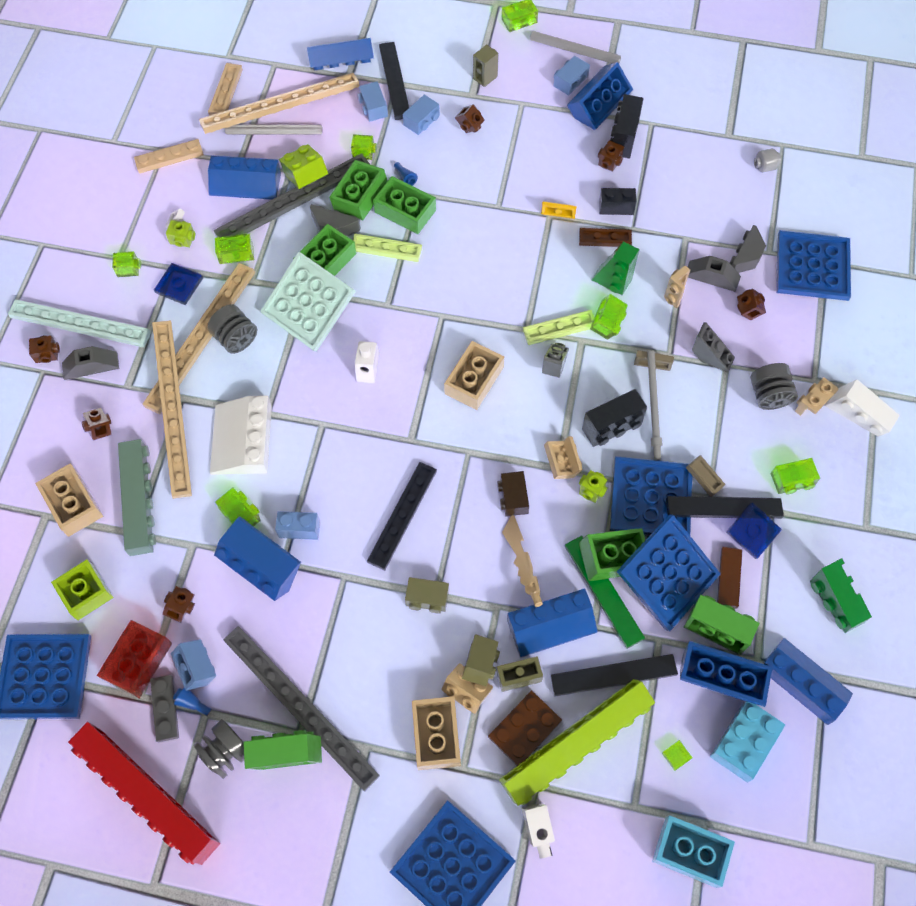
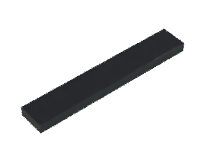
M395 42L379 44L394 118L395 120L403 119V113L409 109Z
M419 462L375 544L367 563L384 571L386 570L436 475L437 469Z
M667 496L666 498L667 516L782 519L784 517L781 498Z
M668 654L551 674L550 677L555 697L626 685L634 679L643 682L678 675L674 655Z

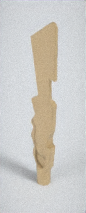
M512 515L502 533L517 556L513 564L519 568L517 575L520 577V583L525 586V592L531 596L534 605L539 607L543 603L540 597L541 591L537 576L533 575V566L529 553L523 550L521 541H524L516 518Z

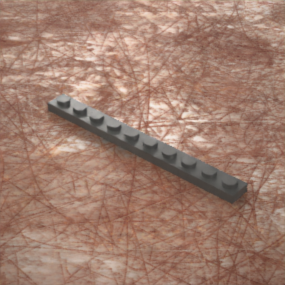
M361 153L328 170V174L300 189L295 187L214 230V233L224 246L337 187L354 160L367 164L370 163Z
M239 626L223 639L231 650L308 732L312 731L314 735L321 736V746L364 792L380 777L374 768Z

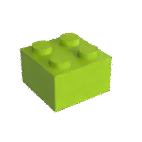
M308 144L300 146L291 153H286L279 159L285 176L298 189L328 174L323 157Z
M88 559L51 581L69 614L77 621L114 598L95 566Z

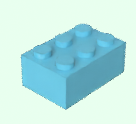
M745 701L710 757L748 783L755 778L786 724L756 704Z
M669 815L664 820L652 862L712 887L721 888L724 884L735 841Z

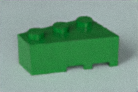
M623 241L613 254L601 264L591 281L610 289L614 293L623 295L633 279L640 249Z
M840 558L821 568L810 582L813 591L819 594L823 600L826 610L831 612L835 618L836 625L844 633H847L867 622L872 616L861 594L855 593L851 585L854 580L851 575L847 577L842 567L845 562L843 558Z

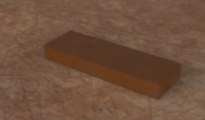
M579 229V246L618 247L623 241L632 245L631 229Z
M722 546L719 572L721 574L719 575L717 603L729 605L735 609L739 607L742 549Z

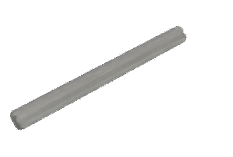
M532 31L530 35L531 41L608 63H620L621 55L536 31Z
M236 124L229 128H224V131L227 135H321L323 127L321 124Z

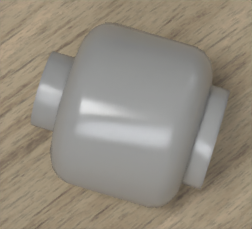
M773 148L759 151L756 158H754L755 168H758L762 173L774 171L781 164L780 153Z

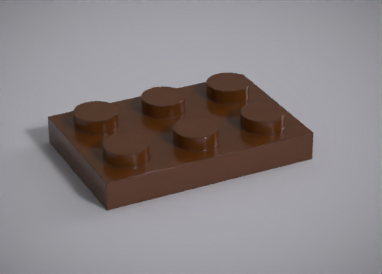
M531 690L488 735V738L518 766L529 758L562 722V719Z

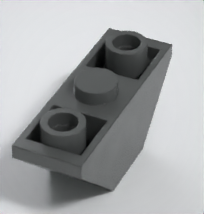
M310 205L311 215L319 232L327 224L345 236L357 233L361 229L359 218L353 215H346L322 206Z
M753 225L750 231L746 230L742 239L744 243L738 245L736 250L738 254L733 256L730 264L738 273L755 269L766 248V244L756 225Z
M706 256L690 260L687 266L690 269L688 278L736 292L741 276L727 260Z
M704 322L696 337L692 351L701 362L729 372L735 356L708 323Z
M562 343L551 344L543 359L542 374L560 378L569 352V348L565 347L566 345Z
M94 346L73 350L62 362L64 380L120 369L117 351Z

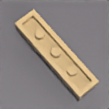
M226 63L208 110L209 116L229 109L243 71L242 65Z
M199 139L135 156L134 160L137 170L141 174L200 157L204 154Z

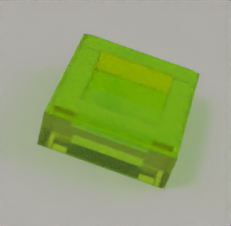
M680 740L662 752V755L674 771L693 758Z

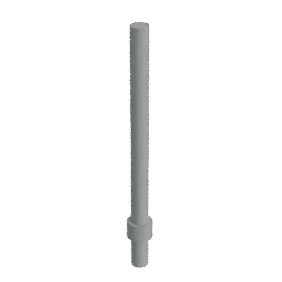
M648 351L652 423L651 447H653L654 460L662 461L661 446H663L659 427L655 351Z

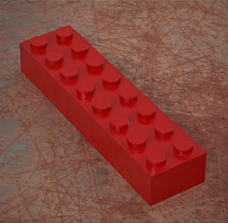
M87 721L68 741L73 747L71 752L79 759L85 760L87 762L85 765L92 772H97L100 776H103L101 781L109 788L112 787L116 791L118 790L116 795L123 802L133 805L131 810L137 816L148 819L147 825L154 832L164 835L162 840L169 847L179 849L178 855L186 863L203 865L221 844L100 728Z

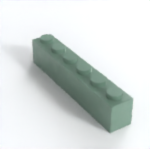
M141 439L119 442L118 455L124 550L129 556L153 553V545H156V538L154 533H152V527L155 526L153 515H151L153 500L149 494V491H152L151 481L148 480V474L151 473L150 464L147 462V457L150 455L149 448Z

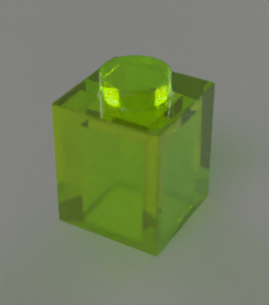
M353 134L351 143L352 158L362 153L367 160H372L373 153H376L377 144L374 143L373 136Z
M135 251L113 253L112 268L118 278L139 276V269H141L142 265Z

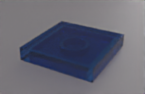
M171 263L154 288V292L186 306L203 280V276Z
M750 503L726 533L754 559H758L782 529L754 503Z

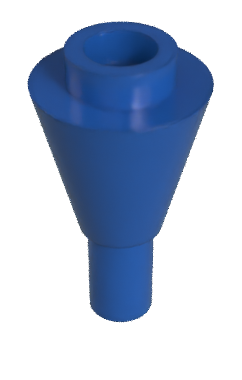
M399 162L394 164L403 182L412 186L417 182L418 176L416 173L403 167Z
M179 688L173 697L175 700L174 705L197 710L205 716H208L212 710L202 704L190 690L186 691L185 688Z

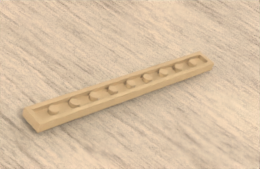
M350 73L200 118L199 122L205 134L212 133L216 130L229 128L239 123H245L262 116L291 109L295 106L307 104L331 95H337L344 91L353 90L360 86L359 80L354 73Z
M238 263L177 352L176 363L179 386L213 337L207 329L210 318L220 308L235 304L254 276L255 271L253 268ZM158 380L142 405L155 413L161 414L162 405Z
M171 320L152 322L172 499L192 496L172 322Z

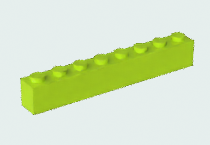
M632 680L500 778L501 785L512 802L517 806L527 804L535 793L547 789L551 781L555 778L563 777L567 773V769L580 764L584 760L583 757L600 749V744L616 737L620 729L632 725L635 721L634 719L639 715L648 713L651 710V706L655 704L654 699L642 681Z

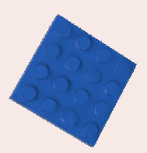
M779 230L776 293L849 301L851 298L850 238Z
M615 456L610 531L642 528L644 535H651L667 517V496L692 497V475L686 469L689 464ZM675 517L690 535L691 518Z
M668 515L617 571L666 631H671L695 604L699 596L703 595L721 574L674 515Z
M7 635L0 671V719H80L91 635Z
M447 800L389 873L425 906H482L516 860Z

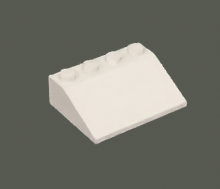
M268 395L246 396L215 405L210 475L268 474L272 405Z

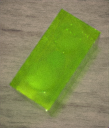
M523 0L502 7L501 20L507 30L512 32L538 23V9L532 0Z
M250 234L215 238V253L219 264L255 260L254 246Z
M612 294L606 296L600 302L590 330L607 340L617 336L621 330L620 324L627 315L626 309L628 304Z
M812 458L777 465L770 473L778 494L786 493V495L793 494L800 489H813L821 479Z
M232 487L215 501L218 509L232 524L238 517L243 518L253 527L261 521L258 515L260 511L253 503L249 505L246 502L248 498L241 490L237 492Z

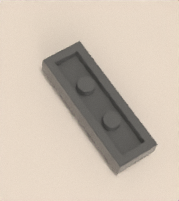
M170 674L151 678L156 742L178 739L176 705H174L175 700L173 699L175 695L173 676Z

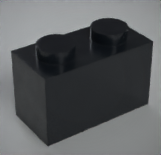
M601 188L599 215H634L637 203L636 188Z

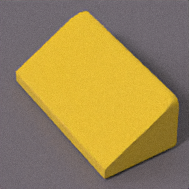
M542 201L541 214L575 219L577 206Z

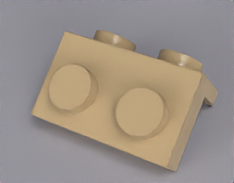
M687 266L682 267L680 270L676 269L672 273L666 288L664 298L675 308L680 306L690 269Z
M823 377L818 384L814 383L809 388V393L806 396L803 394L796 402L798 407L795 412L801 416L808 409L816 414L838 391V387Z
M568 436L564 441H547L544 444L554 479H571L583 470L572 436Z
M459 663L447 676L441 690L449 697L454 696L458 703L475 714L482 702L491 693L493 686L489 683L486 686H482L462 679L465 666Z

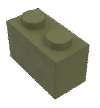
M487 44L473 54V79L483 87H486L498 77L499 53Z
M409 577L405 605L409 609L416 611L422 608L436 614L441 613V611L446 612L449 583Z
M474 635L462 679L482 686H486L489 679L493 680L496 672V667L493 664L497 663L500 651L497 650L498 641Z
M538 656L500 665L496 669L501 692L541 683L543 680Z

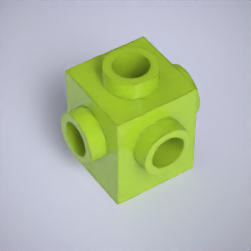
M171 220L166 236L171 245L190 248L192 241L195 240L196 233L191 223Z
M590 470L587 476L584 474L578 483L580 485L579 495L596 503L599 497L603 498L608 489L606 487L608 479L603 474Z

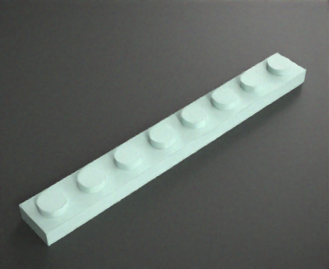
M16 299L8 312L9 317L143 348H145L151 334L148 328Z

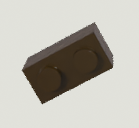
M524 471L501 473L500 481H497L498 492H502L503 498L500 499V508L505 511V517L529 514V501Z

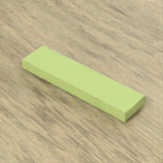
M356 233L353 236L356 252L419 262L422 251L421 244Z
M592 310L523 327V333L527 344L532 345L597 328V322Z

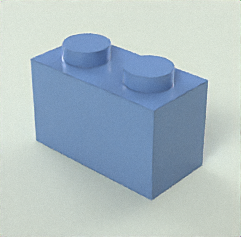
M573 56L570 60L566 61L560 70L555 72L554 87L569 96L588 78L590 64Z
M378 81L359 86L358 100L360 104L363 103L364 116L367 115L369 122L388 117L387 104Z
M424 94L403 113L404 126L419 135L433 121L439 118V104Z
M278 511L275 530L279 538L318 540L320 519L317 513Z
M201 639L180 643L172 651V659L186 691L207 686L216 677L214 666L210 662L207 650Z

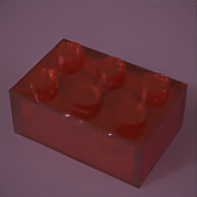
M130 620L96 676L104 682L140 699L150 679L171 647L172 642L167 637Z

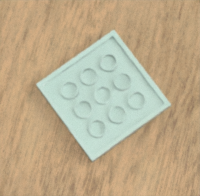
M298 252L260 312L310 349L317 352L356 290L301 252Z

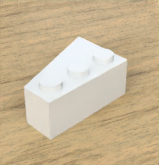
M857 379L838 388V391L825 404V407L878 437L889 433L900 417L896 411Z

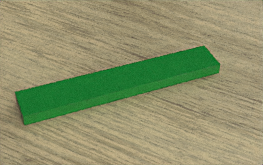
M581 535L566 543L564 547L626 649L645 640V636L609 579L588 580L579 542L583 539Z

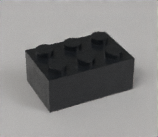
M624 94L623 100H619L617 111L620 112H617L615 115L614 124L616 125L612 127L610 141L624 146L623 158L630 159L640 120L643 97Z
M633 389L585 412L582 430L593 447L605 445L610 439L614 437L619 438L626 431L639 428L642 425L647 405L637 390Z

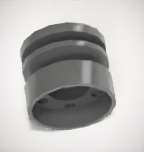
M234 304L226 305L216 311L210 318L207 327L209 333L231 354L239 353L246 349L254 341L258 331L257 326Z
M773 363L756 369L750 376L753 389L756 391L755 396L758 406L763 410L785 407L798 398L795 384L792 382L793 378L789 365L785 363Z
M221 719L211 728L216 737L214 740L204 735L202 739L207 746L204 747L198 741L193 746L197 750L202 762L212 772L224 779L228 776L222 768L224 765L231 771L234 770V766L230 761L231 758L234 757L241 763L244 761V742Z

